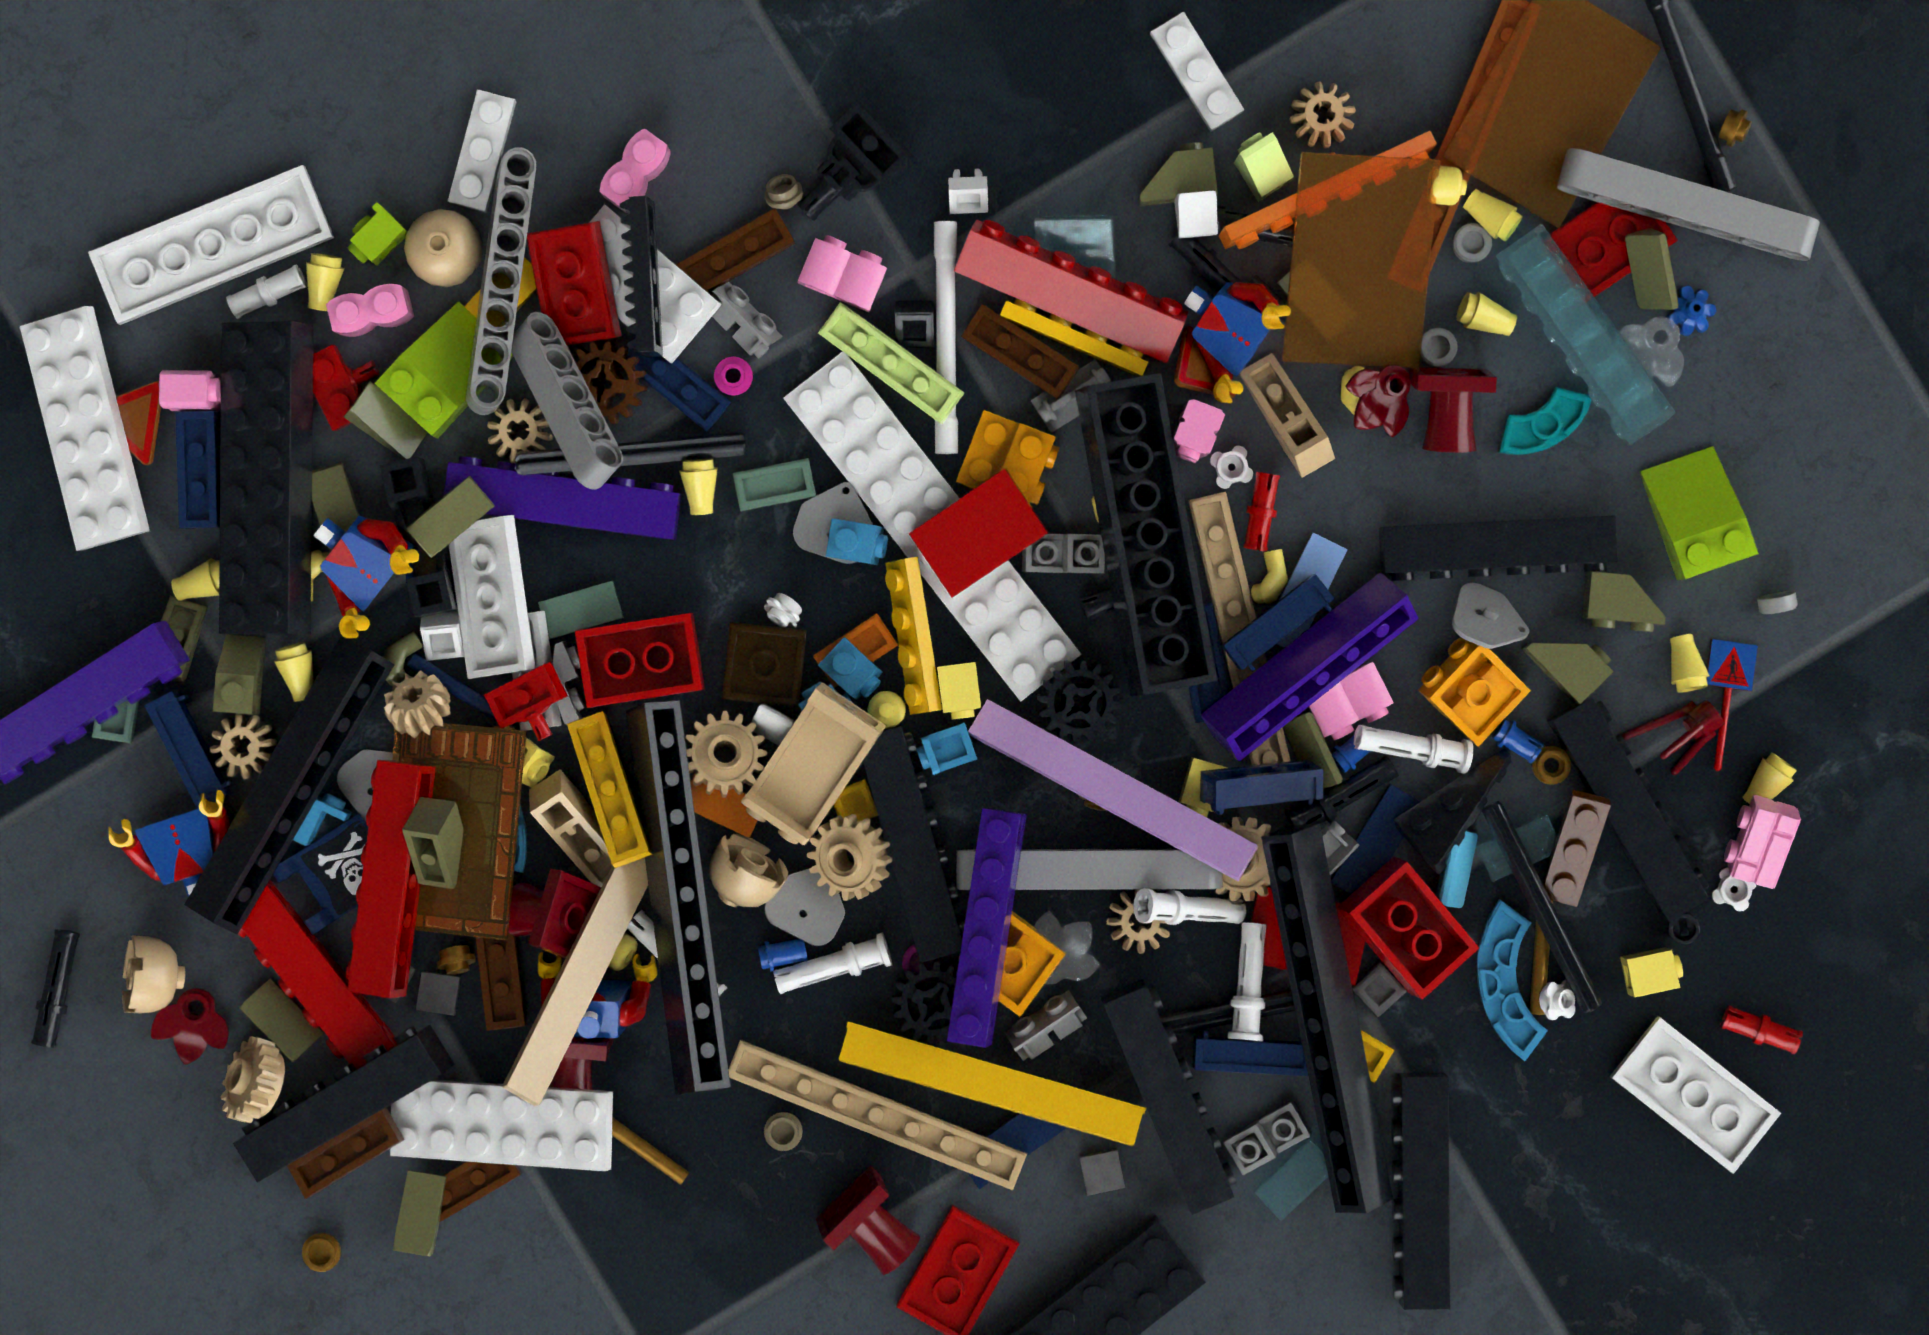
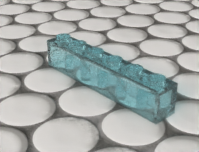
M1542 223L1496 255L1500 261L1498 266L1503 276L1509 282L1514 281L1523 293L1521 294L1523 304L1531 313H1537L1545 324L1543 326L1545 335L1554 345L1559 344L1567 355L1565 361L1574 375L1578 377L1581 375L1589 386L1588 394L1597 407H1603L1612 419L1610 420V425L1620 439H1626L1632 445L1676 413Z

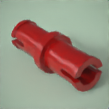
M1256 472L1251 506L1247 505L1246 513H1249V520L1243 548L1267 552L1272 518L1277 516V510H1274L1280 475Z
M1731 1005L1727 1006L1722 1017L1724 1022L1722 1021L1720 1025L1721 1029H1727L1752 1038L1754 1044L1762 1045V1043H1766L1794 1055L1801 1043L1799 1038L1803 1036V1031L1773 1022L1770 1016L1762 1014L1759 1017L1736 1009Z

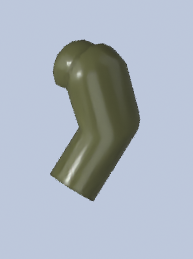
M415 630L385 649L383 658L395 664L386 679L390 686H392V682L401 683L404 681L405 670L403 668L405 658L423 647V642Z

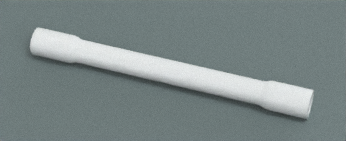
M937 221L934 222V257L936 259V371L956 386L954 268L957 257V222ZM956 406L943 424L935 420V454H958Z

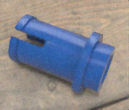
M1504 719L1492 734V739L1497 741L1496 746L1500 748L1505 746L1526 759L1527 762H1534L1540 754L1544 743L1516 727V721L1511 720L1509 722Z
M1354 736L1342 746H1334V752L1331 754L1337 767L1344 773L1349 769L1354 771L1356 769L1355 764L1371 752L1355 749Z
M801 939L769 944L768 941H765L764 946L758 947L762 969L770 968V972L774 971L776 966L808 961L805 943Z

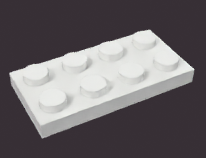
M604 204L590 222L600 221L618 318L627 326H630L636 322L628 318L625 312L635 306L626 302L625 296L634 291L626 287L624 281L633 276L623 270V265L632 260L623 255L622 250L631 245L621 238V234L630 229L621 224V218ZM657 249L663 357L670 363H673L722 304Z
M514 515L478 520L449 544L467 678L473 679L535 669Z
M1659 1016L1655 1018L1610 1075L1612 1079L1733 1174L1781 1114Z

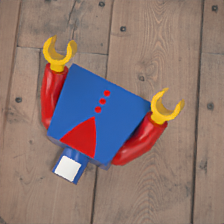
M1227 282L1215 297L1196 285L1184 302L1186 307L1202 317L1194 328L1192 336L1197 341L1196 344L1214 379L1213 395L1218 402L1231 404L1233 401L1230 398L1229 391L1233 394H1241L1243 392V385L1239 381L1232 380L1233 375L1237 377L1247 366L1270 329H1283L1285 327L1280 322L1279 317L1289 316L1291 313L1290 307L1279 305L1278 301L1261 283L1236 282L1233 284Z
M358 516L349 529L344 531L327 518L313 535L332 550L320 567L326 575L336 597L340 612L344 616L339 623L341 635L345 638H358L357 630L366 631L370 625V621L366 616L358 615L360 609L363 612L394 573L398 575L412 573L413 569L409 563L417 562L419 553L413 549L414 545L403 538L396 525L392 522Z
M217 790L216 802H209L205 798V793H201L199 809L136 829V835H132L130 821L122 819L121 824L125 832L117 834L109 826V841L113 846L121 847L132 863L154 881H161L165 886L182 880L189 897L231 825L226 809L223 807L224 793L221 790Z
M543 952L539 953L537 970L538 975L543 978L540 982L541 1007L561 969V957L556 955L554 963H546L543 961ZM634 955L632 964L637 981L601 980L574 1037L587 1039L618 1038L626 1027L643 1019L646 1014L651 985L648 982L653 981L657 976L654 955L651 956V962L645 966H641L640 955Z

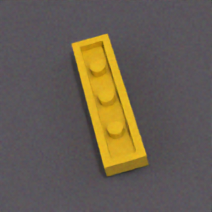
M1017 298L1014 304L1009 301L1005 302L1000 316L1009 322L1134 376H1143L1148 361L1141 359L1143 353L1123 344L1120 349L1106 344L1107 337L1088 329L1085 334L1071 329L1072 322L1054 314H1051L1049 319L1035 313L1037 307Z
M918 557L885 563L887 570L885 581L891 595L893 607L892 623L896 629L899 644L898 661L903 669L905 681L904 698L909 706L910 715L942 710Z
M601 711L567 724L611 864L617 868L652 855L607 715Z

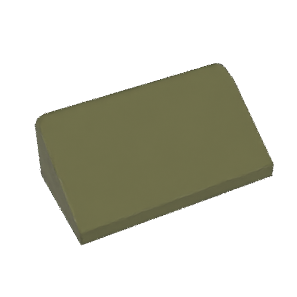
M1652 228L1627 234L1625 242L1638 307L1642 309H1677L1679 303L1666 235Z
M1306 711L1297 715L1283 727L1297 760H1309L1323 769V789L1341 783L1343 778L1313 714Z
M272 978L239 1006L241 1011L272 1042H275V1045L291 1062L298 1060L324 1034L319 1027L315 1029L308 1023L302 1014V1009L285 994Z

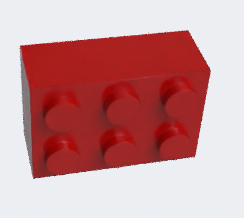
M693 613L575 631L587 708L705 690Z
M1394 856L1337 907L1407 992L1422 1000L1479 949L1478 945L1407 861Z

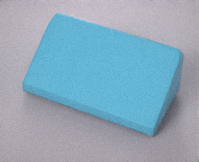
M1466 831L1459 846L1454 845L1444 860L1446 867L1439 875L1435 894L1444 906L1462 908L1464 905L1478 834Z

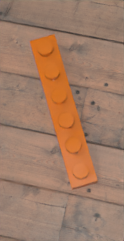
M1431 131L1425 132L1225 226L1219 234V238L1225 250L1234 245H1237L1238 249L1250 246L1259 240L1258 234L1270 228L1273 233L1282 231L1294 223L1292 218L1304 212L1307 217H1311L1325 210L1328 207L1326 202L1336 197H1339L1341 201H1345L1359 194L1362 191L1360 186L1373 181L1375 185H1379L1390 180L1396 175L1394 170L1407 165L1409 169H1413L1424 164L1430 159L1428 154H1430L1437 143Z

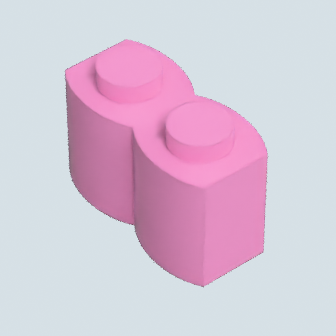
M646 129L637 132L627 143L622 160L614 164L604 175L600 185L602 196L619 209H621L620 203L628 200L629 197L645 196L648 182L660 175L669 161L670 149L668 145Z
M825 235L824 240L815 238L799 276L798 284L869 313L887 271V267L880 265L882 258L865 250H861L859 255L846 251L847 243L829 235Z
M398 284L379 285L370 289L364 295L357 293L343 294L333 298L326 304L332 331L346 337L364 335L372 331L376 326L397 327L407 323L414 317L409 292Z
M162 370L159 374L160 406L163 409L177 412H219L221 410V377L219 374H213L212 371Z
M1370 660L1356 668L1312 703L1308 709L1313 714L1323 737L1331 735L1333 740H1337L1354 731L1353 723L1363 718H1366L1368 723H1371L1387 715L1389 712L1386 707L1394 702L1374 662Z

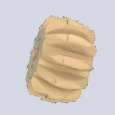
M1316 82L1314 85L1315 96L1309 89L1304 87L1301 89L1300 95L1305 102L1293 100L1291 107L1300 113L1292 115L1289 118L1290 123L1303 124L1296 131L1295 135L1297 138H1300L1306 132L1310 133L1311 136L1308 140V146L1313 147L1318 137H1321L1323 148H1329L1331 146L1330 134L1336 141L1341 143L1345 139L1341 129L1352 130L1354 127V123L1344 117L1353 115L1356 112L1355 107L1342 106L1349 99L1350 95L1348 92H1345L1339 98L1334 96L1337 90V84L1332 83L1328 92L1324 93L1322 83ZM1321 107L1327 108V116L1332 118V121L1330 122L1329 119H1326L1324 124L1317 121L1318 115L1313 112V109L1315 108L1318 112Z
M525 398L521 402L519 411L514 400H507L508 414L500 408L494 411L495 415L502 419L500 424L493 421L487 424L489 429L499 431V434L488 438L489 444L493 445L503 442L496 454L502 458L511 450V463H515V456L518 452L531 451L533 448L536 451L546 450L545 447L539 444L540 439L546 441L553 440L552 434L541 431V429L549 427L545 418L537 421L543 414L539 405L529 413L530 400ZM527 422L529 428H526L525 431L529 432L528 437L525 440L520 437L514 440L511 436L515 434L511 430L513 425L517 423L522 426Z
M421 670L414 678L405 673L404 681L401 683L392 682L393 691L384 694L385 703L387 704L384 707L385 715L389 722H392L395 730L400 732V734L408 733L414 739L421 731L430 736L431 728L433 726L443 727L442 717L451 714L449 706L451 702L450 694L446 687H443L440 679L434 674L427 676Z
M238 713L235 716V725L228 718L221 721L226 733L217 730L212 732V737L220 740L221 745L211 746L209 748L210 752H221L223 755L216 760L215 765L216 767H222L230 763L227 769V775L230 777H234L239 769L243 779L251 778L252 768L261 774L265 766L260 759L268 761L272 753L266 751V747L277 745L276 739L265 740L264 738L272 730L270 725H264L257 730L260 722V717L257 715H253L247 723L245 715ZM239 737L240 739L250 740L251 743L247 746L248 755L246 752H237L236 749L240 746Z
M1135 889V890H1134V895H1135V896H1136L1137 892H1138L1140 889ZM1125 891L1121 892L1120 897L1126 905L1122 908L1116 903H1111L1109 906L1113 912L1120 914V917L1107 918V925H1121V928L1111 934L1112 939L1118 940L1126 934L1127 937L1123 942L1122 948L1128 951L1133 941L1136 940L1137 951L1140 954L1145 952V940H1149L1154 949L1159 948L1160 945L1153 936L1158 933L1162 937H1169V931L1159 927L1160 923H1165V921L1153 920L1147 927L1140 926L1138 930L1132 929L1130 926L1134 925L1132 920L1129 921L1132 913L1134 914V901L1130 900Z

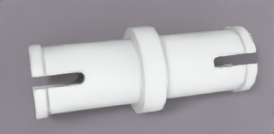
M296 264L268 279L265 276L256 279L257 284L233 295H228L226 299L231 312L236 319H239L241 316L262 306L272 307L276 305L278 299L301 288H306L307 282L301 269Z

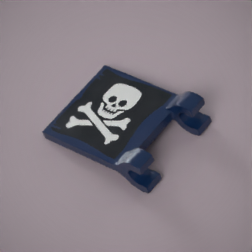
M360 813L297 854L278 864L273 873L277 882L281 883L299 872L322 907V911L304 921L312 935L358 906L356 892L362 881L363 873L361 853L367 843L368 835L367 824Z

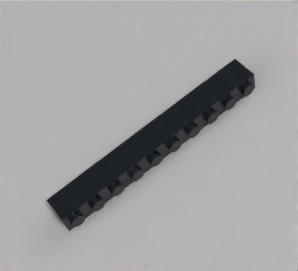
M680 700L643 703L626 710L639 817L652 854L645 857L675 1095L729 1088L731 1086Z
M1320 823L1289 825L1261 836L1335 1213H1368L1392 1200L1393 1194Z

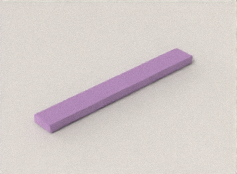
M988 699L968 730L971 737L1236 881L1240 880L1257 850L1255 843Z

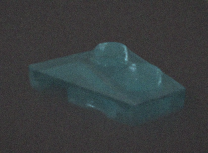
M1113 215L1036 217L1034 221L1035 240L1040 243L1041 248L1052 253L1055 251L1068 253L1076 259V263L1088 268L1096 266L1105 269L1112 275L1111 278L1116 280Z

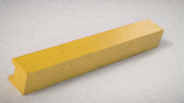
M847 1022L846 1025L847 1032L839 1056L840 1062L1129 1146L1135 1143L1142 1115L1146 1111L1144 1107L855 1023Z

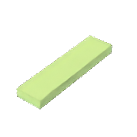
M842 302L838 304L818 332L826 340L941 424H943L965 393Z

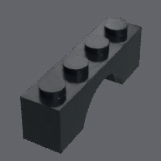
M414 457L380 465L388 504L394 514L398 530L405 540L414 545L413 549L419 553L418 561L409 563L413 569L412 573L406 574V583L414 617L423 618L458 610L445 548L431 558L407 530L408 525L413 519L434 504L424 459Z

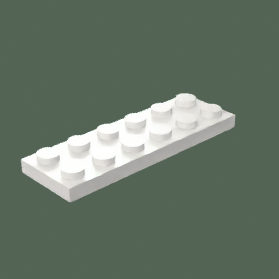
M301 165L89 251L88 254L117 324L122 325L331 240L334 236L307 169L304 165Z
M83 306L20 326L76 551L86 550L149 532L150 529L93 306Z
M432 1080L391 1104V1116L404 1141L390 1149V1156L592 1171L611 1170L613 1091L548 1087L541 1104L533 1106L502 1088L503 1084Z

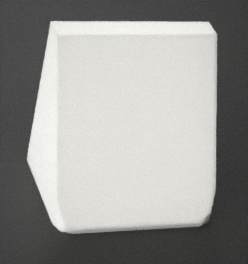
M1216 191L1180 193L1176 196L1174 203L1179 238L1218 234Z
M458 610L421 618L420 631L427 661L464 657Z
M764 703L758 707L751 723L754 722L756 724L755 733L764 735V738L779 746L795 720Z

